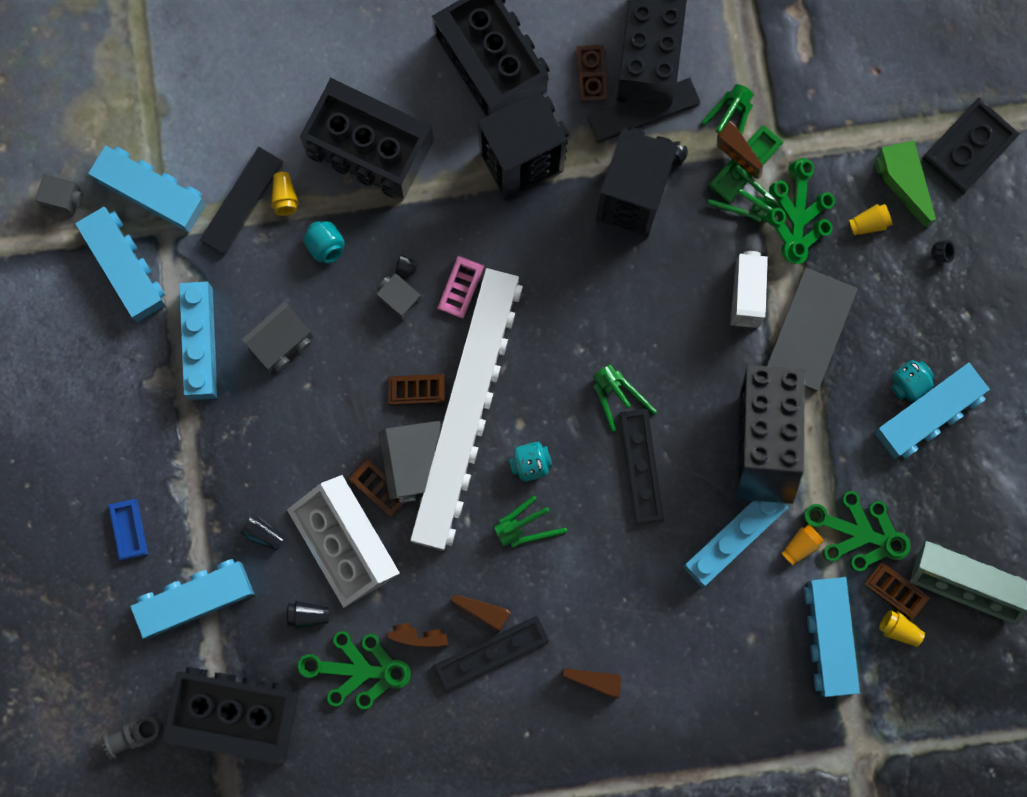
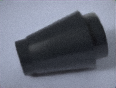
M251 514L241 531V534L246 536L245 540L276 551L285 538L281 532L261 515L257 517Z
M296 600L295 603H288L287 626H294V629L328 624L329 607Z

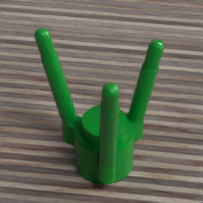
M735 84L731 92L726 91L720 102L702 120L701 125L705 126L726 104L728 110L717 127L716 132L721 133L733 112L739 114L743 111L738 130L743 134L748 114L753 107L750 103L754 96L753 92L743 85Z
M736 165L735 170L761 194L756 198L742 189L737 191L739 195L753 203L751 210L754 212L710 199L707 201V204L752 218L758 223L762 219L767 222L766 215L768 211L780 208L779 203L739 165Z
M612 365L602 368L593 375L596 382L593 388L598 394L612 432L616 431V427L604 391L607 394L615 392L624 406L630 408V403L620 390L622 384L653 415L657 413L650 403L623 377L621 372L614 370Z
M535 496L530 497L509 515L499 519L500 524L494 526L502 545L505 547L511 544L512 548L523 543L565 534L568 530L567 528H561L518 537L523 534L521 527L549 512V508L545 507L518 522L514 519L536 501Z

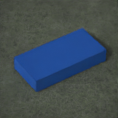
M138 499L109 504L108 508L118 560L123 561L149 555Z

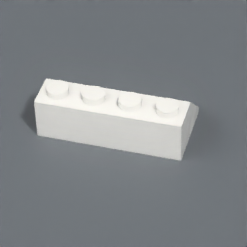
M343 475L320 483L287 509L343 608L383 586L400 574Z

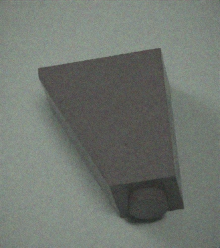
M440 421L386 428L378 432L389 499L399 498V503L416 501V495L425 493L441 428Z

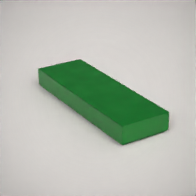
M762 125L747 141L763 166L784 143L765 125ZM733 159L727 163L708 185V188L728 205L738 195V189H743L748 184L742 175L735 170V166L739 164Z

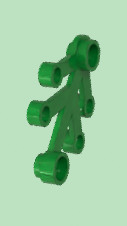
M806 158L792 161L788 168L790 177L796 181L794 205L787 196L789 189L784 181L774 182L769 187L771 197L777 200L781 208L768 211L766 219L775 228L784 242L781 247L783 259L794 265L801 264L807 259L808 247L820 237L828 236L832 232L831 222L823 219L815 222L813 229L803 236L804 225L822 210L830 209L835 204L834 196L826 192L819 194L815 202L805 209L807 183L814 172L813 163ZM777 186H779L781 190L780 194L777 191ZM823 198L826 199L827 205L824 204ZM775 213L778 216V221H776L774 218ZM786 216L792 224L791 232L784 223ZM821 224L824 226V232L821 230Z
M848 491L843 494L841 502L844 507L850 510L857 525L828 515L827 510L820 504L810 505L804 511L803 518L807 525L809 524L813 528L823 525L853 536L837 545L830 544L824 548L823 556L829 562L837 561L841 555L868 542L880 547L866 555L857 554L851 558L850 567L856 572L864 571L868 565L885 557L891 560H901L910 552L911 545L908 537L901 532L895 531L886 513L887 507L882 501L871 503L868 512L871 517L878 520L884 535L872 530L859 503L860 496L855 491ZM847 495L855 497L854 505L846 502ZM876 504L882 507L880 515L873 512V506ZM812 511H815L819 514V520L817 522H814L810 519V513ZM892 541H897L900 544L899 551L896 552L891 549ZM829 548H834L837 551L835 558L828 556L827 551ZM856 558H861L864 561L862 568L855 566L854 561Z
M345 631L337 632L334 635L333 642L336 647L341 648L354 664L325 662L312 654L304 655L298 662L299 672L308 678L315 677L319 673L352 676L338 689H333L328 693L327 700L332 706L342 705L345 697L368 678H380L381 680L368 692H361L356 697L357 706L361 709H368L373 705L374 700L389 687L394 689L402 688L407 685L411 677L409 666L404 661L392 660L381 647L379 638L374 634L364 636L362 646L365 650L372 651L383 667L370 666L351 642V636ZM341 634L346 635L348 639L347 643L343 646L337 642V638ZM369 637H373L376 640V645L373 648L366 646V640ZM310 660L316 664V668L312 672L307 671L305 667L306 663ZM396 668L402 672V676L398 680H394L391 677L392 670ZM334 692L341 694L342 698L339 703H333L331 700V695ZM362 695L370 697L369 705L362 706L359 700Z

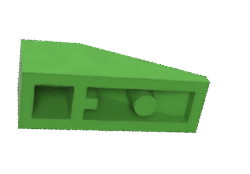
M912 140L882 147L875 158L878 174L882 173L884 182L924 227L931 226L936 217L915 141Z

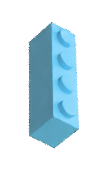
M105 145L88 173L93 181L190 233L206 206L201 198L202 194L190 186L184 189L177 185L178 180L167 173H163L161 176L153 172L154 167L139 159L138 163L129 158L130 154L123 149L115 146L113 150Z
M104 206L75 223L129 314L137 323L166 306L162 300V297L166 296L158 281L152 283L147 274L152 272L144 258L138 260L133 251L138 248L129 234L125 237L119 228L123 226V223L115 211L110 213Z
M208 281L179 283L184 396L189 400L217 399L213 288Z
M967 363L874 431V433L894 459L900 455L906 459L918 450L915 444L923 438L929 442L940 434L941 431L938 427L947 422L949 426L963 417L960 411L968 405L971 409H974L986 399L983 394L990 389L972 365Z
M752 501L693 556L683 568L703 588L789 507L785 503Z
M233 559L218 564V570L207 574V571L204 570L191 575V581L181 585L180 581L163 587L165 591L154 596L153 592L136 598L138 603L131 605V609L142 637L145 639L152 638L255 595L243 564L239 561L234 563Z
M846 577L808 581V587H804V598L806 605L810 604L811 616L807 617L809 633L814 634L815 645H811L812 662H817L818 674H814L815 690L820 691L821 697L858 694L860 690Z

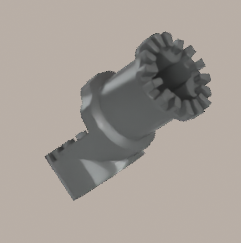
M153 716L139 718L124 725L121 731L110 736H101L102 747H106L103 750L107 751L106 755H108L110 760H114L117 754L130 748L135 750L158 739L162 732V726L160 721ZM145 721H150L155 726V733L150 738L144 737L140 732V726Z

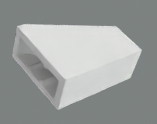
M745 251L744 254H739L736 260L730 325L758 328L765 318L768 257L761 256L759 252Z

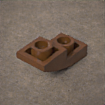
M604 45L576 46L580 101L608 100Z
M410 623L394 625L393 631L387 632L389 639L410 646H449L447 634H441L440 629L423 632L424 638L418 637L417 628H410Z

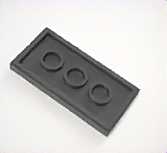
M805 268L767 366L804 369L805 388L818 392L858 288Z

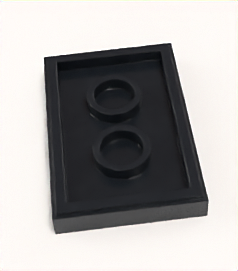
M978 97L929 149L922 159L964 195L1020 133Z

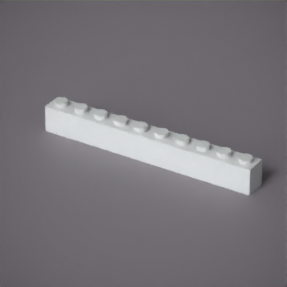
M489 268L485 270L432 461L425 493L422 497L411 537L412 543L445 551L447 545L452 546L456 530L451 529L454 518L459 519L464 502L459 501L461 491H467L471 475L466 474L469 463L474 464L477 457L478 447L474 446L476 436L482 437L486 420L481 418L484 408L489 410L493 393L489 392L491 382L497 383L501 366L496 365L498 356H504L508 339L504 338L506 328H512L515 318V312H511L514 301L519 302L523 286L518 285L519 276Z

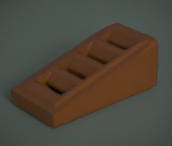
M730 121L721 133L717 134V147L755 179L759 180L762 176L763 165L736 125Z
M445 374L389 376L388 405H445ZM397 383H402V398H397ZM408 383H413V397L408 398ZM419 383H425V397H419ZM430 383H436V396L430 397Z
M368 458L363 459L347 477V480L389 517H392L402 506L403 503H399V498L394 499L388 507L384 504L389 498L388 489L380 498L376 497V494L387 484L386 476ZM367 469L371 470V474L361 483L358 479ZM376 477H379L381 480L371 491L367 489Z
M880 562L864 583L866 587L909 620L915 618L930 598L883 562ZM886 573L888 578L879 588L875 584ZM895 580L898 584L890 594H887L885 591ZM905 588L907 592L898 602L895 598ZM913 595L917 599L908 609L905 607V604Z
M453 595L451 598L453 605L497 632L501 631L512 612L502 607L459 595Z
M567 668L563 670L562 675L565 678L619 699L620 675Z

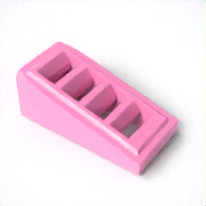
M457 256L437 309L464 319L485 266ZM460 267L475 271L474 277L460 272ZM456 277L471 282L470 287L455 282ZM452 287L466 292V298L452 293ZM450 298L463 303L462 308L446 303L447 299Z

